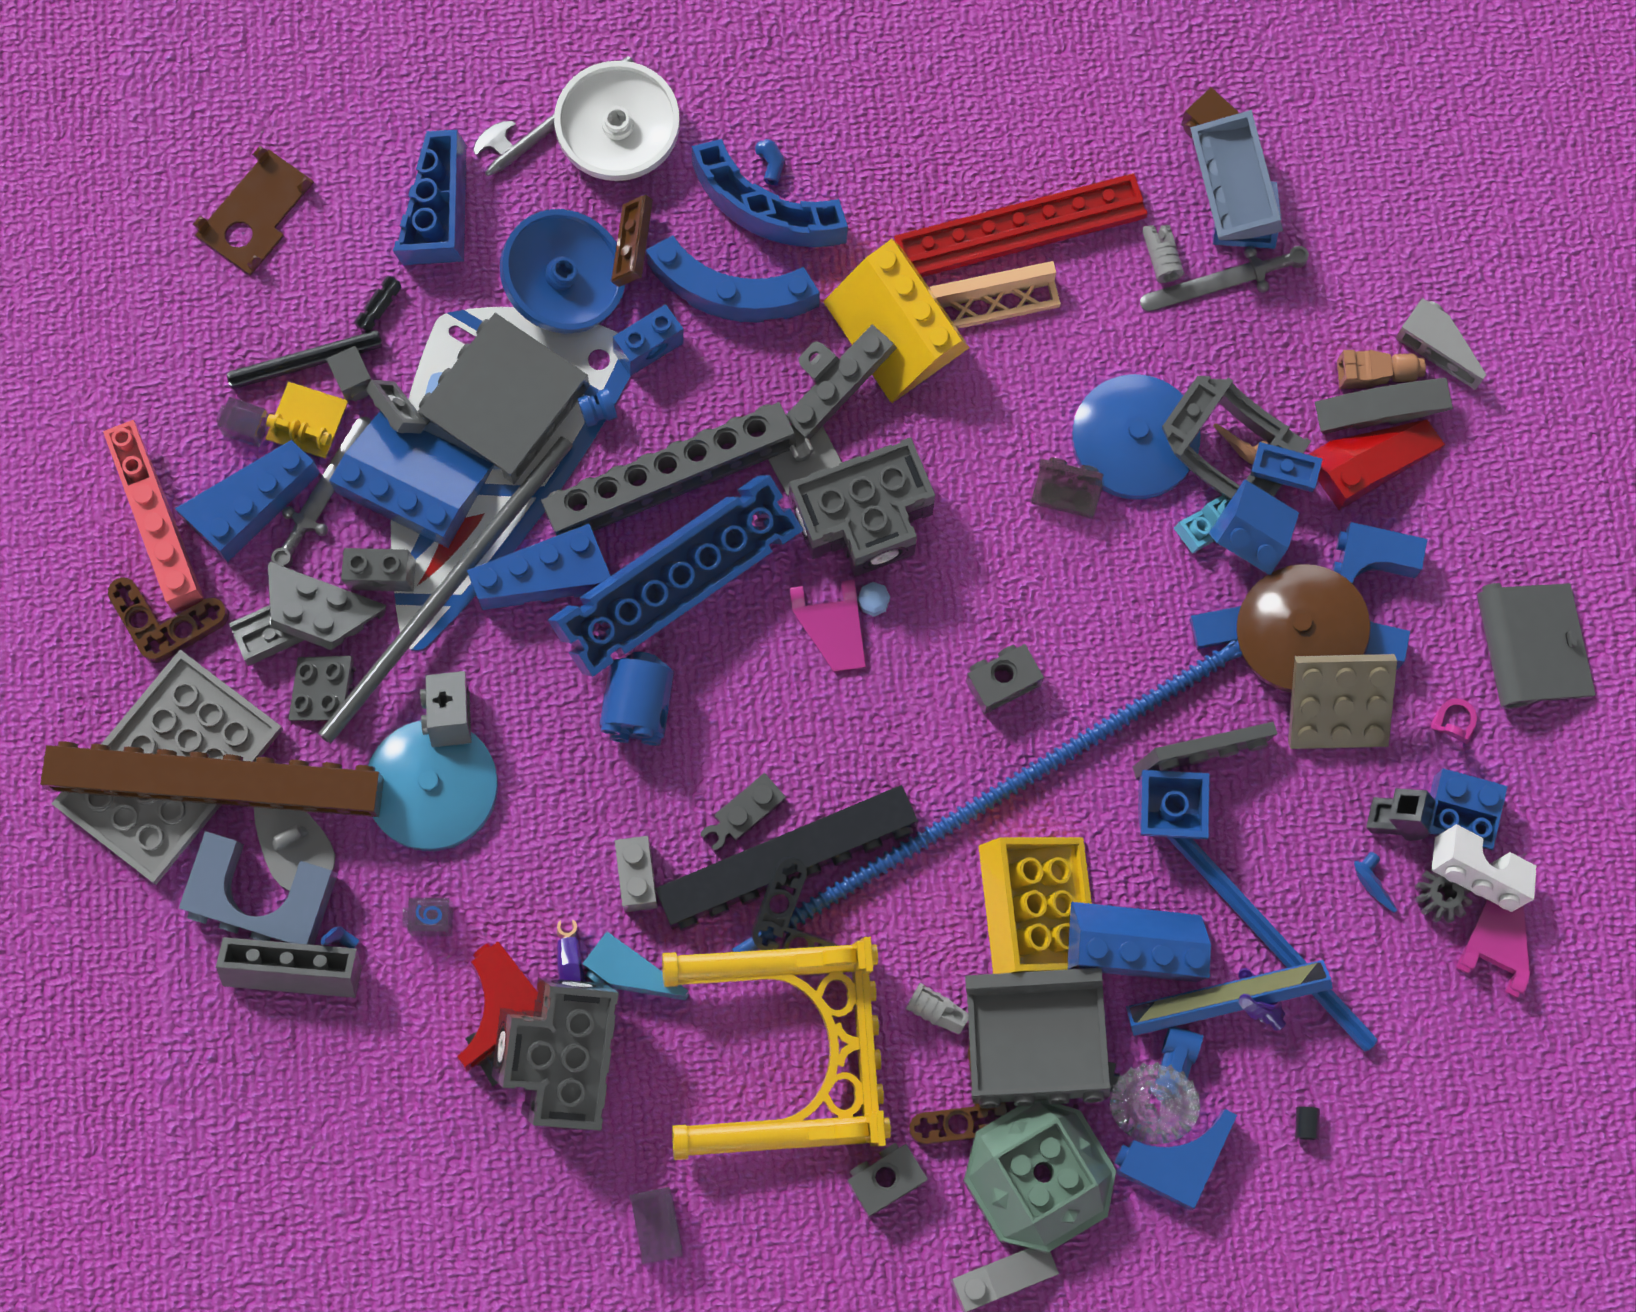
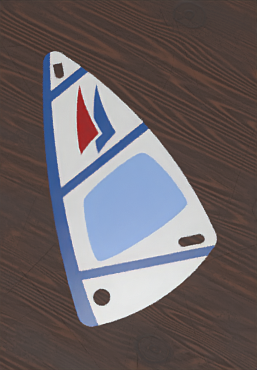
M514 307L474 308L448 312L436 320L423 351L408 399L418 411L422 398L427 393H432L438 386V380L443 371L447 368L451 369L458 360V353L465 344L449 335L450 327L459 326L476 337L480 324L485 319L489 320L495 312L588 374L590 387L583 396L588 395L591 397L596 395L599 390L608 388L615 406L631 376L613 352V336L618 333L609 328L597 325L580 333H555L532 324ZM601 349L609 354L610 363L605 369L595 370L589 365L588 357L594 350ZM577 402L515 484L505 479L502 470L494 465L449 548L391 520V549L409 550L416 560L414 592L394 591L400 632L560 436L565 437L573 445L571 450L476 566L503 557L516 550L544 514L545 510L541 500L547 498L550 493L562 489L596 438L606 419L599 420L597 425L587 428L579 403ZM431 421L423 429L488 461ZM469 575L409 649L421 650L426 648L476 596Z

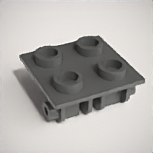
M353 656L298 657L288 720L328 721L349 696L348 691H353L354 687L351 685L354 672H356V667L353 666Z

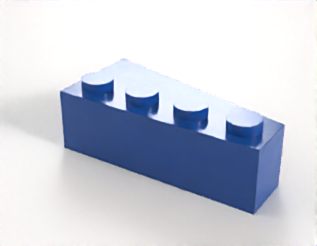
M290 440L175 509L199 536L229 562L320 474V471L315 462Z
M590 524L467 570L482 610L524 605L526 602L554 601L555 598L574 596V598L581 597L611 576Z

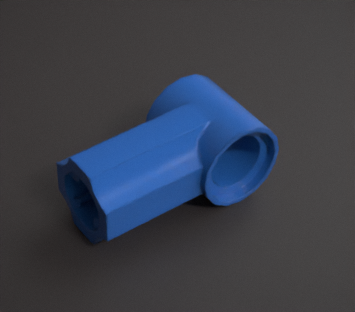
M1177 1026L1168 1028L1161 1051L1163 1058L1153 1089L1179 1098L1183 1096L1191 1066L1195 1064L1202 1045L1203 1035Z

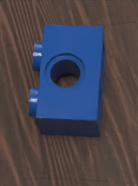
M665 304L613 336V352L630 376L682 345L684 328Z

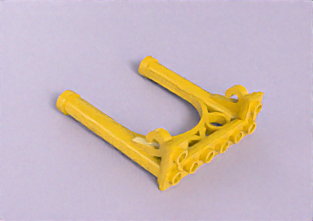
M863 937L852 945L678 956L676 952L662 953L664 987L754 980H777L796 987L818 1009L824 1021L829 1041V1062L824 1081L816 1096L805 1108L792 1116L777 1120L691 1126L686 1124L672 1125L674 1160H686L689 1156L864 1143H870V1146H886L885 1139L891 1137V1126L889 1117L884 1118L883 1110L879 1111V1104L884 1103L882 1083L877 1084L876 1070H881L880 1049L874 1048V1036L879 1035L878 1016L872 1015L871 1001H876L875 981H870L869 973L873 972L874 965H878V949L876 944L871 945V937ZM852 972V980L843 973ZM827 974L821 980L816 990L802 979L796 977V975ZM834 980L842 982L847 989V1004L841 1010L830 1008L822 999L827 984ZM854 1007L856 1037L847 1034L842 1028L841 1022L835 1024L832 1016L837 1018L845 1016ZM839 1040H840L841 1042L847 1044V1045H845L842 1049H840V1051H839ZM857 1050L859 1080L856 1076L847 1072H841L836 1075L838 1066L844 1067L848 1054ZM841 1079L849 1081L854 1088V1103L846 1110L837 1108L828 1094L833 1085ZM822 1102H824L832 1114L837 1116V1118L804 1120ZM861 1107L862 1116H853Z

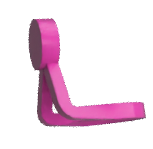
M1459 698L1450 699L1438 709L1431 723V728L1468 744L1477 723L1476 710L1466 700ZM1459 705L1467 709L1470 715V722L1466 730L1452 724H1446L1445 727L1441 726L1445 712L1449 707Z

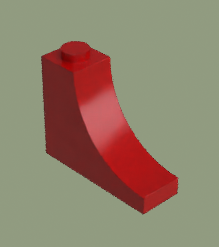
M499 942L492 946L489 943L483 945L473 954L475 959L471 961L472 969L476 973L484 991V1012L476 1035L470 1044L457 1056L458 1063L466 1073L495 1051L500 1008L513 1009L520 1012L522 1010L534 1011L535 999L538 996L537 990Z

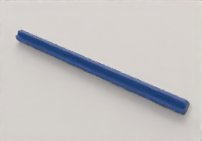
M1167 837L1287 968L1307 964L1299 953L1193 839ZM1332 989L1312 994L1363 1051L1367 1052L1377 1044V1038Z

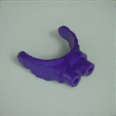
M1243 968L1238 972L1239 979L1255 976L1247 968ZM1242 994L1239 997L1240 1006L1254 1020L1259 1019L1265 1024H1270L1275 1031L1281 1030L1286 1025V1022L1283 1020L1285 1012L1282 1009L1281 1001L1266 1004L1254 1001L1249 994Z

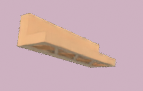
M1054 261L930 287L931 292L942 308L952 306L960 311L956 320L952 321L957 329L1059 308L1061 305L1055 284L1056 269ZM1048 286L1051 300L1039 302L1030 297L1035 288ZM1010 293L1022 299L1017 307L1010 309L999 303L1004 295ZM983 300L990 304L991 307L986 314L978 315L969 310L973 301Z

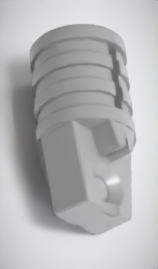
M919 983L906 1007V1010L912 1011L915 1015L921 1016L926 1021H930L931 1024L943 1027L957 1034L961 1033L968 1021V1013L954 1004L949 998L942 996L929 987L927 988L922 983Z

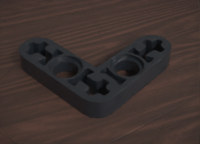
M783 857L778 861L773 871L751 931L753 942L761 950H775L780 946V943L773 939H768L766 943H762L763 939L758 933L760 930L766 931L768 926L772 927L771 931L774 935L783 938V931L788 932L783 939L782 949H789L791 940L797 937L806 939L807 947H814L815 942L819 943L817 947L839 946L833 941L788 926L807 875L805 865L797 857ZM792 863H794L799 875L798 877L792 876L788 883L790 888H794L793 893L784 888L775 887L777 882L784 886L786 875L782 870L784 867L790 868ZM781 894L787 897L788 906L783 912L777 913L770 909L769 904L772 897Z

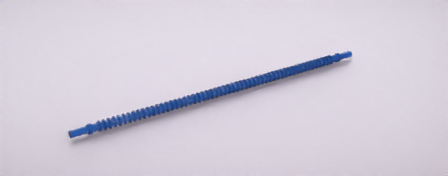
M1238 640L1229 642L1219 652L1214 650L1212 657L1205 655V661L1197 660V666L1189 665V670H1181L1180 676L1174 674L1172 681L1166 679L1164 686L1158 684L1156 691L1150 689L1149 695L1142 694L1141 700H1133V705L1127 703L1125 710L1121 708L1117 710V715L1110 713V719L1102 718L1100 725L1094 723L1092 730L1086 728L1085 734L1078 733V738H1070L1069 744L1063 742L1061 749L1057 747L1053 749V754L1046 752V758L1038 757V763L1030 762L1028 769L1022 767L1020 774L1014 772L1013 778L1006 777V782H998L997 788L989 787V793L981 792L982 797H973L972 803L966 801L964 808L958 806L956 813L950 811L949 817L945 818L942 816L940 823L933 821V827L925 826L923 833L917 831L915 838L909 836L908 842L904 843L901 841L899 848L892 846V852L884 851L882 858L876 856L874 863L868 861V866L866 868L860 866L858 873L851 871V877L843 876V882L835 881L833 888L827 886V891L825 893L819 891L817 898L810 896L809 903L802 901V907L797 908L795 906L788 926L798 928V923L805 925V919L810 918L813 920L815 913L821 915L822 909L826 907L829 910L831 908L830 904L833 902L839 904V898L847 899L846 894H855L856 888L863 889V884L866 882L871 884L872 878L880 879V873L888 874L887 869L890 867L896 869L897 863L904 864L905 858L912 859V854L915 852L920 854L921 848L929 849V843L937 844L936 839H945V834H953L954 828L960 830L962 823L967 825L970 823V818L976 820L978 813L984 815L986 814L985 809L993 810L995 803L1001 805L1003 798L1009 800L1010 794L1017 795L1019 788L1025 790L1026 784L1034 785V779L1042 780V774L1050 775L1052 768L1058 770L1059 764L1066 765V760H1074L1075 754L1081 756L1083 749L1089 751L1090 745L1097 746L1099 739L1106 741V735L1114 736V730L1122 731L1124 724L1130 726V721H1138L1139 715L1145 717L1147 710L1153 712L1155 705L1161 707L1163 700L1169 702L1170 696L1177 697L1178 691L1185 692L1186 686H1194V681L1200 683L1202 676L1209 678V672L1217 673V667L1225 668L1226 662L1242 656ZM768 926L766 931L760 930L758 933L763 939L762 943H766L768 939L775 940L778 938V936L772 933V927ZM752 937L732 948V951H755L758 947L753 942Z

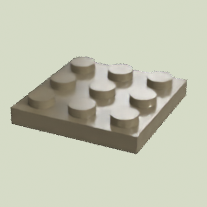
M1395 654L1295 656L1288 736L1290 749L1389 747L1397 668Z

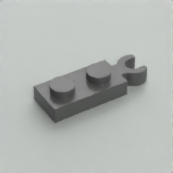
M763 773L714 815L719 824L704 828L700 834L701 838L704 840L710 834L717 835L719 840L712 846V850L714 853L718 852L724 847L726 838L729 835L737 842L786 800V796Z

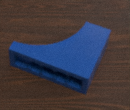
M1226 1109L1222 1110L1211 1127L1203 1135L1187 1144L1173 1147H1156L1133 1140L1128 1147L1122 1145L1114 1161L1115 1164L1119 1165L1116 1174L1188 1210H1193L1237 1115Z

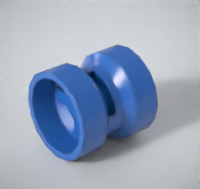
M608 388L599 390L596 395L591 397L584 395L577 398L587 428L597 425L598 421L602 419L610 421L618 418Z

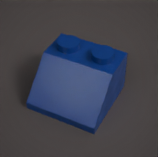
M1244 479L1209 534L1219 545L1271 575L1289 548L1299 512Z
M1142 770L1138 785L1140 836L1208 840L1209 773Z

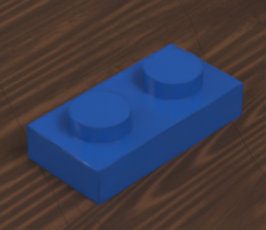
M1259 442L1250 476L1314 492L1323 459Z

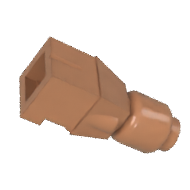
M1343 350L1337 359L1339 389H1369L1381 384H1387L1390 379L1396 383L1414 382L1418 377L1425 376L1424 358H1418L1413 353L1394 354L1391 357V354L1374 350Z

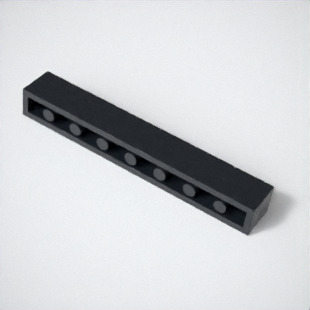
M900 785L655 889L672 930L679 928L680 931H685L698 925V919L709 914L711 918H716L729 912L728 906L740 901L742 905H747L760 899L759 893L767 890L775 866L783 857L794 856L800 859L806 867V879L820 874L822 872L821 867L833 863L834 866L842 865L852 860V854L864 850L865 853H870L883 846L882 841L892 837L897 841L914 833L913 828L917 827L918 820L903 786ZM792 863L790 868H783L782 872L786 875L784 886L777 882L775 887L784 889L789 887L790 878L792 876L798 877L799 872L795 869L796 864Z

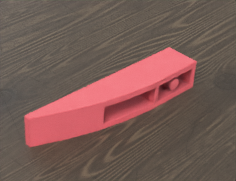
M134 420L103 431L165 602L174 613L192 607L204 600V596Z

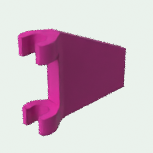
M855 580L841 581L843 601L805 606L803 586L790 588L793 614L833 672L866 668Z
M1486 899L1456 968L1468 974L1470 969H1474L1480 957L1513 974L1505 989V993L1516 998L1519 997L1520 993H1524L1530 976L1524 905L1511 912Z

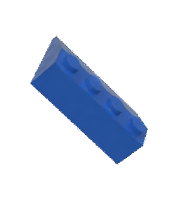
M380 410L345 452L329 482L335 493L449 548L494 468V464L425 430L421 434L399 433L390 426L388 419Z

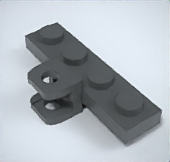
M873 324L840 358L824 344L813 342L799 357V363L816 384L786 414L789 423L805 438L810 440L897 349L895 344ZM815 353H818V355L810 362L811 356Z

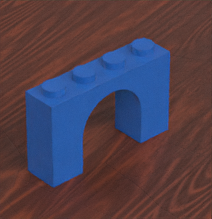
M1351 522L1345 532L1340 531L1336 550H1340L1341 554L1339 562L1334 561L1332 570L1347 578L1352 584L1357 576L1368 571H1384L1416 578L1423 567L1428 539ZM1370 621V641L1365 655L1395 654L1397 659L1396 670H1398L1405 662L1410 631Z

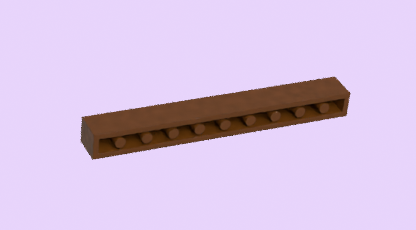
M59 741L57 746L46 745L40 785L48 791L379 817L384 778L380 772L375 771V767L368 765H356L355 770L342 769L343 765L331 762H324L322 767L309 766V762L303 760H289V764H277L275 759L267 757H257L256 762L243 761V757L231 754L223 755V759L210 758V754L203 752H190L189 757L177 756L176 751L158 749L156 754L144 753V749L128 746L124 747L123 751L111 750L110 746L103 744H91L89 749L78 748V744L73 742Z

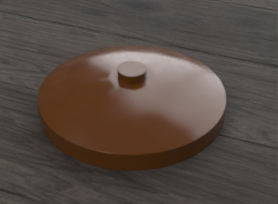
M1299 564L1273 571L1271 575H1266L1252 587L1240 607L1237 620V637L1244 660L1254 674L1268 685L1292 693L1295 656L1365 655L1370 641V618L1362 595L1347 578L1322 566Z

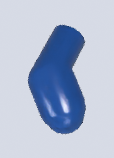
M770 139L759 141L755 146V152L760 158H765L768 163L763 180L767 184L778 185L785 158L776 142Z

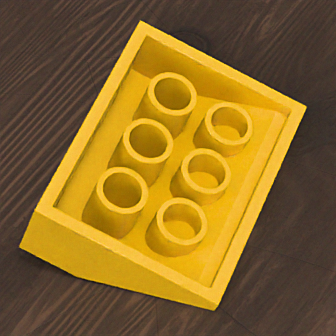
M890 239L867 256L823 301L852 345L872 324L895 344L897 349L872 374L891 403L897 401L970 348L901 246L893 239Z
M999 837L979 845L993 974L1068 970L1071 902L1092 904L1083 837Z

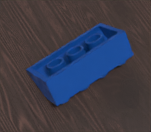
M1071 902L1068 970L1102 968V973L1188 982H1199L1210 978L1211 942L1202 915Z

